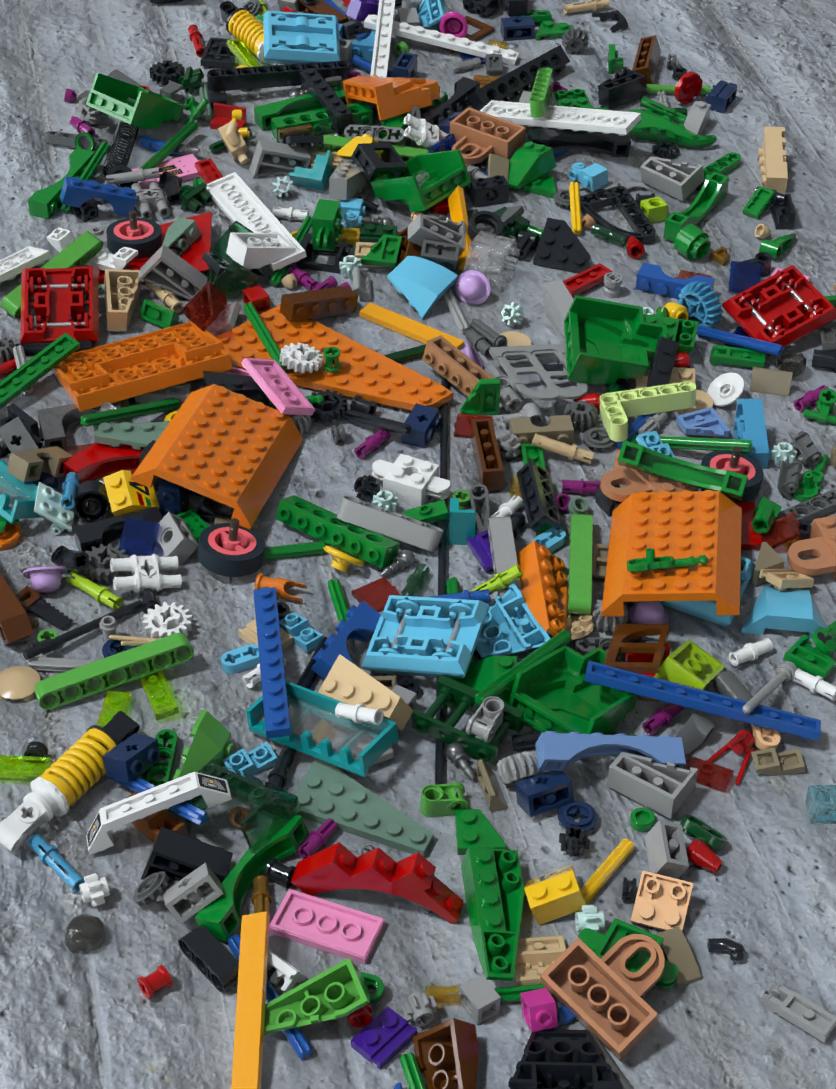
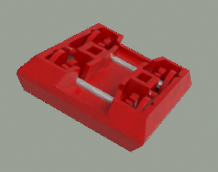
M794 265L722 303L725 311L749 337L780 344L783 348L836 319V308Z
M82 266L54 269L25 268L22 270L20 343L54 342L64 333H67L76 341L90 340L92 344L99 342L98 268ZM85 295L89 297L88 301H85ZM85 305H89V313L85 312ZM31 307L35 308L36 323L34 320V315L31 314Z

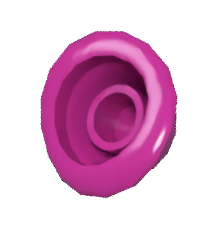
M453 11L446 13L440 21L441 33L465 38L468 25L464 16Z

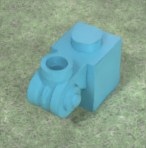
M577 162L572 165L569 177L572 181L577 180L581 183V186L593 192L608 184V169L597 163L585 168L584 163Z
M349 198L348 200H341V209L344 211L341 222H344V228L361 227L363 224L362 218L366 215V206H363V199Z

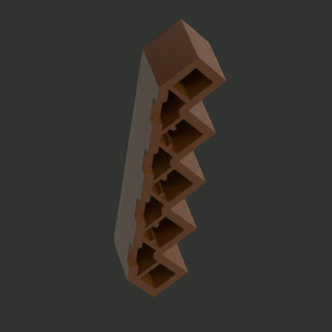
M0 573V635L5 645L34 634L33 629H35L32 617L27 616L19 597H16L11 590L8 580Z

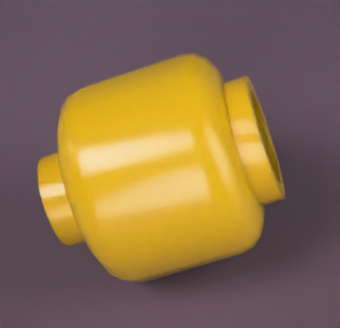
M669 302L664 306L668 309L667 317L688 320L689 312L685 306L675 302Z

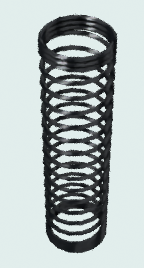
M121 120L118 122L102 169L105 177L108 173L107 171H109L108 168L111 169L109 165L114 167L110 163L114 165H128L139 127L135 128L133 125L123 123ZM127 127V128H130L131 130H133V132L130 131V130H128V129H120V128ZM121 130H127L131 132L133 135H131L128 132H121Z

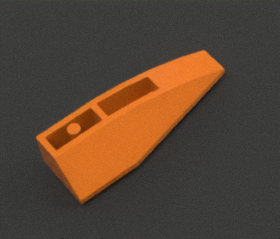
M534 540L516 554L517 563L524 574L520 578L522 594L536 621L554 637L566 628L568 579L564 569L565 563L560 557H555L551 554L546 546L540 545Z

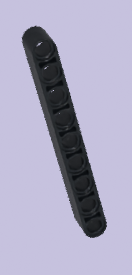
M329 61L213 69L207 72V88L210 91H230L300 86L299 72L305 71L308 68H315L324 80L329 77L341 76L343 82V80L350 79L351 64L348 61Z

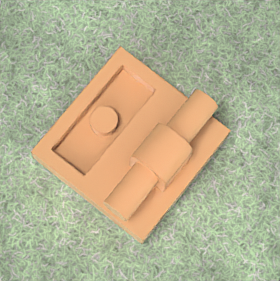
M642 871L631 923L663 931L680 927L683 932L694 883Z

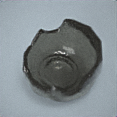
M786 353L776 360L777 370L793 372L792 377H797L805 371L806 357H804L803 353L799 355Z
M78 915L66 927L64 943L71 952L81 950L88 954L90 951L99 949L106 939L105 924L100 918L93 915Z

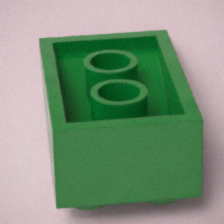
M526 142L517 149L509 160V187L520 189L557 167L553 149L533 142Z
M490 656L471 662L464 679H450L481 691L517 664V656ZM513 685L497 696L504 703L508 704ZM446 701L445 707L457 708L458 705Z

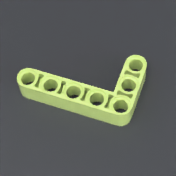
M680 382L602 394L600 396V417L609 438L615 442H622L628 438L627 417L694 407L696 405V385L692 382Z

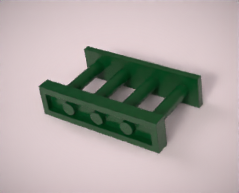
M440 675L436 680L438 697L425 714L415 709L413 710L412 728L449 745L451 743H459L464 747L465 752L496 766L498 763V747L496 746L508 729L518 733L524 727V711L504 703L502 725L496 731L491 742L486 743L476 738L474 734L468 735L454 728L467 710L474 713L478 710L480 705L475 702V695L480 691ZM446 701L458 705L446 723L434 718Z

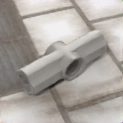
M494 365L487 366L485 369L487 373L495 379L500 378L501 404L510 413L517 412L522 407L523 402L509 384L510 378L503 376Z

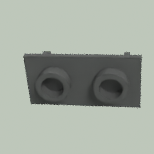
M801 431L794 438L790 433L789 436L793 440L790 444L797 453L801 452L798 457L804 466L809 464L811 469L814 470L812 464L822 460L821 452L817 449L807 432Z
M784 460L781 462L777 488L789 500H792V494L799 488V474L802 470V464L798 460H794L789 464H786Z

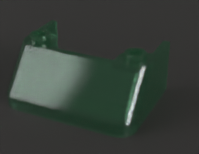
M235 221L211 247L212 254L220 255L230 264L219 276L211 268L208 271L202 272L207 277L206 290L201 296L206 299L242 298L243 289L249 288L258 278L256 274L232 260L226 253L230 232L254 233L238 221Z
M207 764L198 771V773L227 780L231 795L248 802L254 808L239 822L249 849L254 854L300 811L301 805L295 794L243 771L216 764ZM202 795L186 800L202 810L208 807Z

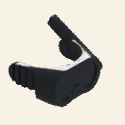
M618 10L607 13H592V17H600L602 22L610 18L612 21H617L610 28L612 33L620 29L623 31L628 27L625 17Z
M205 497L197 513L202 519L215 521L216 517L222 519L232 518V515L214 512L208 504L213 499Z

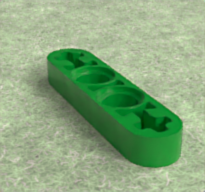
M734 152L727 153L703 168V182L713 172L726 175L739 167L741 161L740 154Z
M163 729L155 737L158 740L160 757H169L167 761H159L148 769L146 781L156 786L171 781L178 747L177 734L171 729ZM168 740L167 747H164L163 743ZM157 774L165 776L162 780L153 779Z

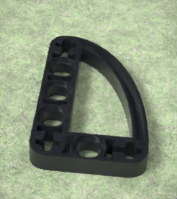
M616 186L580 197L582 213L584 215L589 214L596 221L595 226L607 235L623 242H627V239L631 236L636 237L642 244L655 241V228L627 188ZM615 204L634 232L614 226L602 218L595 210Z

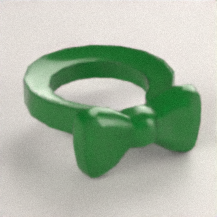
M87 132L77 134L74 141L75 146L83 149L79 143V138L86 136L91 143L87 150L94 151L95 141L92 135Z

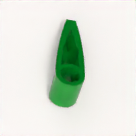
M796 233L787 234L772 241L764 239L760 245L759 253L767 252L771 254L773 259H779L796 239Z

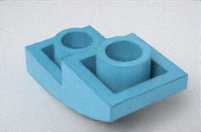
M657 431L638 434L636 441L639 445L674 457L668 443H662Z
M295 612L279 620L280 627L293 636V643L307 653L318 647L322 638H324L323 634L309 627L308 619Z
M265 742L248 753L242 748L222 761L233 779L257 774L275 766L278 758L268 742Z

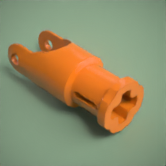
M259 573L255 581L254 590L264 587H276L278 598L303 602L301 598L287 594V591L292 587L306 589L307 585L280 577L274 579Z

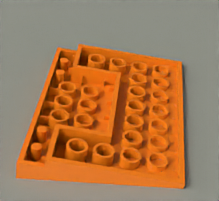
M190 321L73 353L51 371L79 411L82 412L203 378V371L221 373L233 369L231 356L224 350L222 341L195 321Z

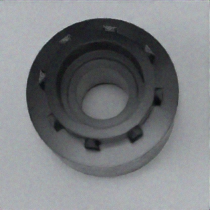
M95 480L81 483L76 490L75 505L73 507L75 514L81 520L89 523L104 520L109 515L111 509L105 484Z

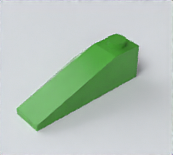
M206 710L201 711L190 733L194 737L190 748L185 747L182 754L184 756L182 769H176L173 780L192 772L213 776L224 766L222 760L233 754L234 744L231 741V732Z
M350 957L266 1003L264 1035L345 1017L369 1004L370 992L362 973Z

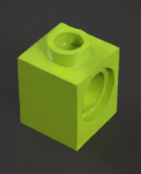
M660 196L641 200L640 208L651 224L665 221L668 205Z

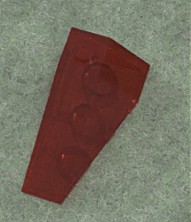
M208 281L184 306L185 316L201 330L205 331L226 307V294Z

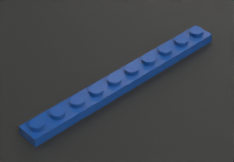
M264 587L253 590L265 729L267 739L291 736L276 587Z
M589 661L584 681H588L593 685H603L617 691L634 693L640 697L658 699L663 703H673L687 709H697L710 715L728 717L733 721H743L757 727L771 728L780 733H790L804 739L818 741L821 734V720L760 704L751 713L745 714L742 708L748 701Z

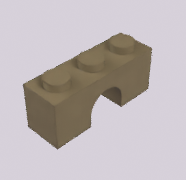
M570 415L550 416L549 425L544 427L533 425L530 417L510 418L509 434L516 435L521 444H532L535 433L563 443L573 444L574 428Z
M58 446L11 452L7 472L23 482L40 480L41 472L50 474L53 477L64 476L63 462L73 455Z

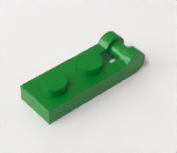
M714 345L711 349L709 362L714 366L722 363L732 366L764 368L766 353L751 349Z

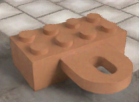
M469 107L450 122V140L456 142L452 150L460 149L464 162L468 165L482 162L489 154L510 159L516 150L525 143L526 127Z
M620 450L616 452L613 470L604 473L600 483L602 493L608 498L623 502L632 493L641 491L682 492L685 490H699L696 487L619 465L617 459ZM618 484H619V485H621V484L627 485V486L620 487V488L614 487L615 485H618Z
M836 515L813 519L809 539L797 541L789 547L787 562L793 570L809 576L832 573L836 580ZM806 556H816V557H818V558L808 559V560H802V559H800L801 557H806Z
M631 934L620 939L600 959L583 941L577 938L540 975L541 983L621 1061L658 1023V1013L642 997L660 980L665 967L664 954L654 939L642 934ZM646 950L650 953V960L639 971L630 972L626 969V963L638 951Z

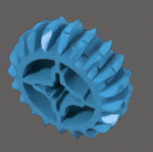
M696 281L687 284V286L681 289V293L678 295L680 298L678 303L688 309V320L699 322L698 327L714 328L720 324V320L723 318L721 315L723 313L721 309L723 304L719 302L720 297H717L716 291L712 290L711 285L708 286L706 282Z

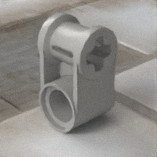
M495 696L487 697L469 719L466 734H474L483 738L484 742L490 743L503 722L504 702L502 699Z

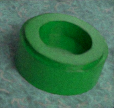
M636 808L631 812L630 825L638 832H648L655 825V814L647 808Z

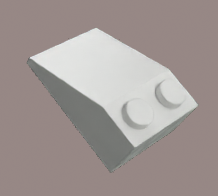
M230 232L226 253L242 269L251 270L259 269L295 252L296 248L279 233Z

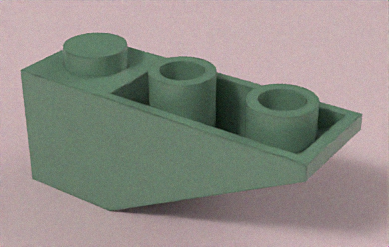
M179 217L168 227L162 245H165L180 256L201 235L195 220Z

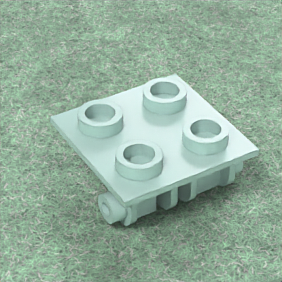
M39 482L34 512L53 522L50 528L53 534L59 535L65 529L71 531L74 508L65 510V504L62 508V494Z

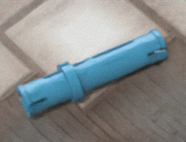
M69 472L65 482H63L61 507L63 508L65 504V510H70L75 505L76 490L80 485V477L78 474L75 477V472Z
M39 833L32 835L27 845L39 855L40 861L45 865L48 864L74 892L80 891L79 885L85 883L84 878L59 854V850L54 845H50ZM45 850H46L53 858L49 857L48 854L45 852ZM61 866L69 873L68 875L61 869Z

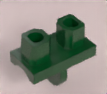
M190 66L186 69L185 76L178 78L177 83L183 85L182 90L190 89L189 93L191 95L195 93L197 87L202 86L201 79H204V74L201 68L193 70Z
M203 182L196 188L184 185L181 188L182 194L180 195L184 199V205L180 209L184 212L190 209L196 213L201 208L202 203L207 205L212 197L206 191L207 184Z

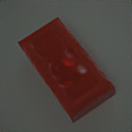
M691 755L687 756L686 764L683 767L686 770H690V767L697 768L696 783L724 793L734 775V770Z

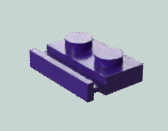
M488 530L476 534L473 538L468 537L467 545L484 571L488 573L490 569H493Z
M386 1007L351 1040V1047L369 1062H374L377 1068L381 1070L413 1039V1036L417 1035V1028L411 1027L407 1020L390 1007Z

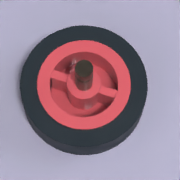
M135 210L129 211L130 218L115 221L108 226L106 230L107 248L112 254H116L123 247L138 250L136 258H144L154 255L162 246L160 225L149 219L136 218L137 211Z
M737 446L734 447L733 451L718 450L710 452L703 457L701 462L702 466L729 470L748 476L742 501L728 497L734 503L747 502L754 499L759 493L764 475L762 467L751 457L742 454V448Z
M233 518L230 523L215 524L201 532L197 557L203 567L215 574L228 577L247 576L255 573L262 566L265 541L257 531L252 528L249 530L239 526V520Z

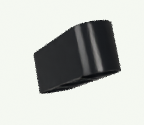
M203 925L198 926L178 939V944L183 954L218 991L224 993L238 984V960Z

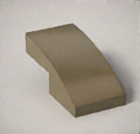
M596 543L594 545L592 559L593 578L605 579L609 545Z
M775 747L751 752L756 773L793 775L806 773L800 748L776 753Z
M680 927L656 933L655 935L664 938L662 947L664 958L666 961L678 966L676 987L701 980L698 965Z

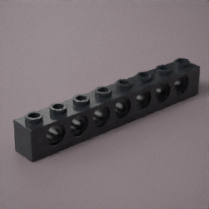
M559 45L477 89L466 98L472 108L478 111L491 100H505L507 102L514 97L513 94L518 96L525 91L524 88L528 90L533 87L539 69L552 68L553 75H555V71L559 73L566 69L565 65L570 60L562 46Z

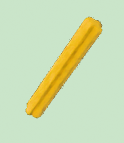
M572 181L569 186L571 226L574 234L579 236L582 231L580 188L578 182L574 183Z
M624 838L582 886L581 890L586 905L634 850L633 841Z

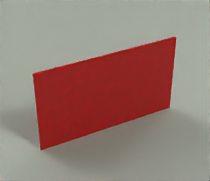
M212 212L185 218L195 220L201 235L179 257L199 272L210 270L202 257L204 252L211 253ZM173 222L160 225L162 231V244L167 229Z

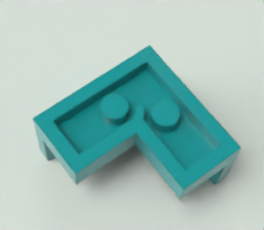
M327 150L326 155L317 154L312 169L296 166L294 173H289L292 185L325 191L334 163L332 152Z
M450 498L449 545H467V538L475 537L476 511L459 510V498Z

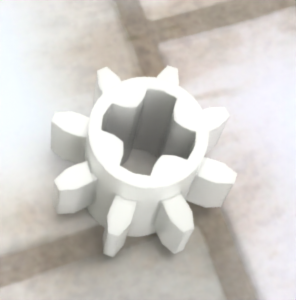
M96 873L85 876V883L79 885L83 902H91L93 907L105 904L104 897L110 896L105 877L98 879Z

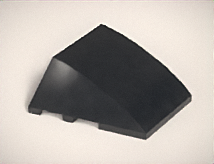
M545 1029L531 1033L524 1048L522 1059L518 1061L514 1076L508 1082V1087L510 1089H622V1083L619 1079H615L612 1074L611 1065L602 1058L601 1049L589 1030Z

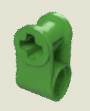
M458 782L426 785L421 791V813L426 817L433 818L437 816H455V810L469 809L468 801L464 798V785Z

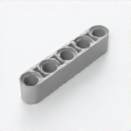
M343 496L337 518L342 521L432 552L437 551L443 534V530L439 527L350 496Z
M510 516L488 518V535L494 574L502 573L518 564ZM519 578L518 580H515L513 582L522 594L521 582ZM511 584L507 585L508 587L504 590H498L497 596L502 597L509 590Z

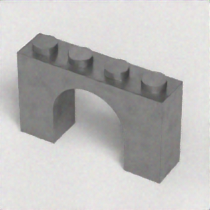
M117 401L82 412L79 411L75 404L37 410L42 438H44L45 448L58 446L67 452L65 433L71 427L81 424L82 415L121 408L120 402ZM125 420L114 421L109 423H122L125 422Z

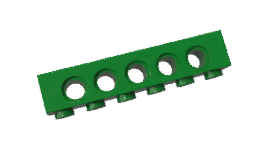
M367 102L346 105L352 112L353 124L373 126V111ZM324 109L271 118V133L277 143L282 138V134L310 130V136H317L335 132Z
M293 495L281 499L279 502L276 520L379 568L390 565L393 562V558L398 554L399 542L374 531L342 521L337 518V514L298 496Z

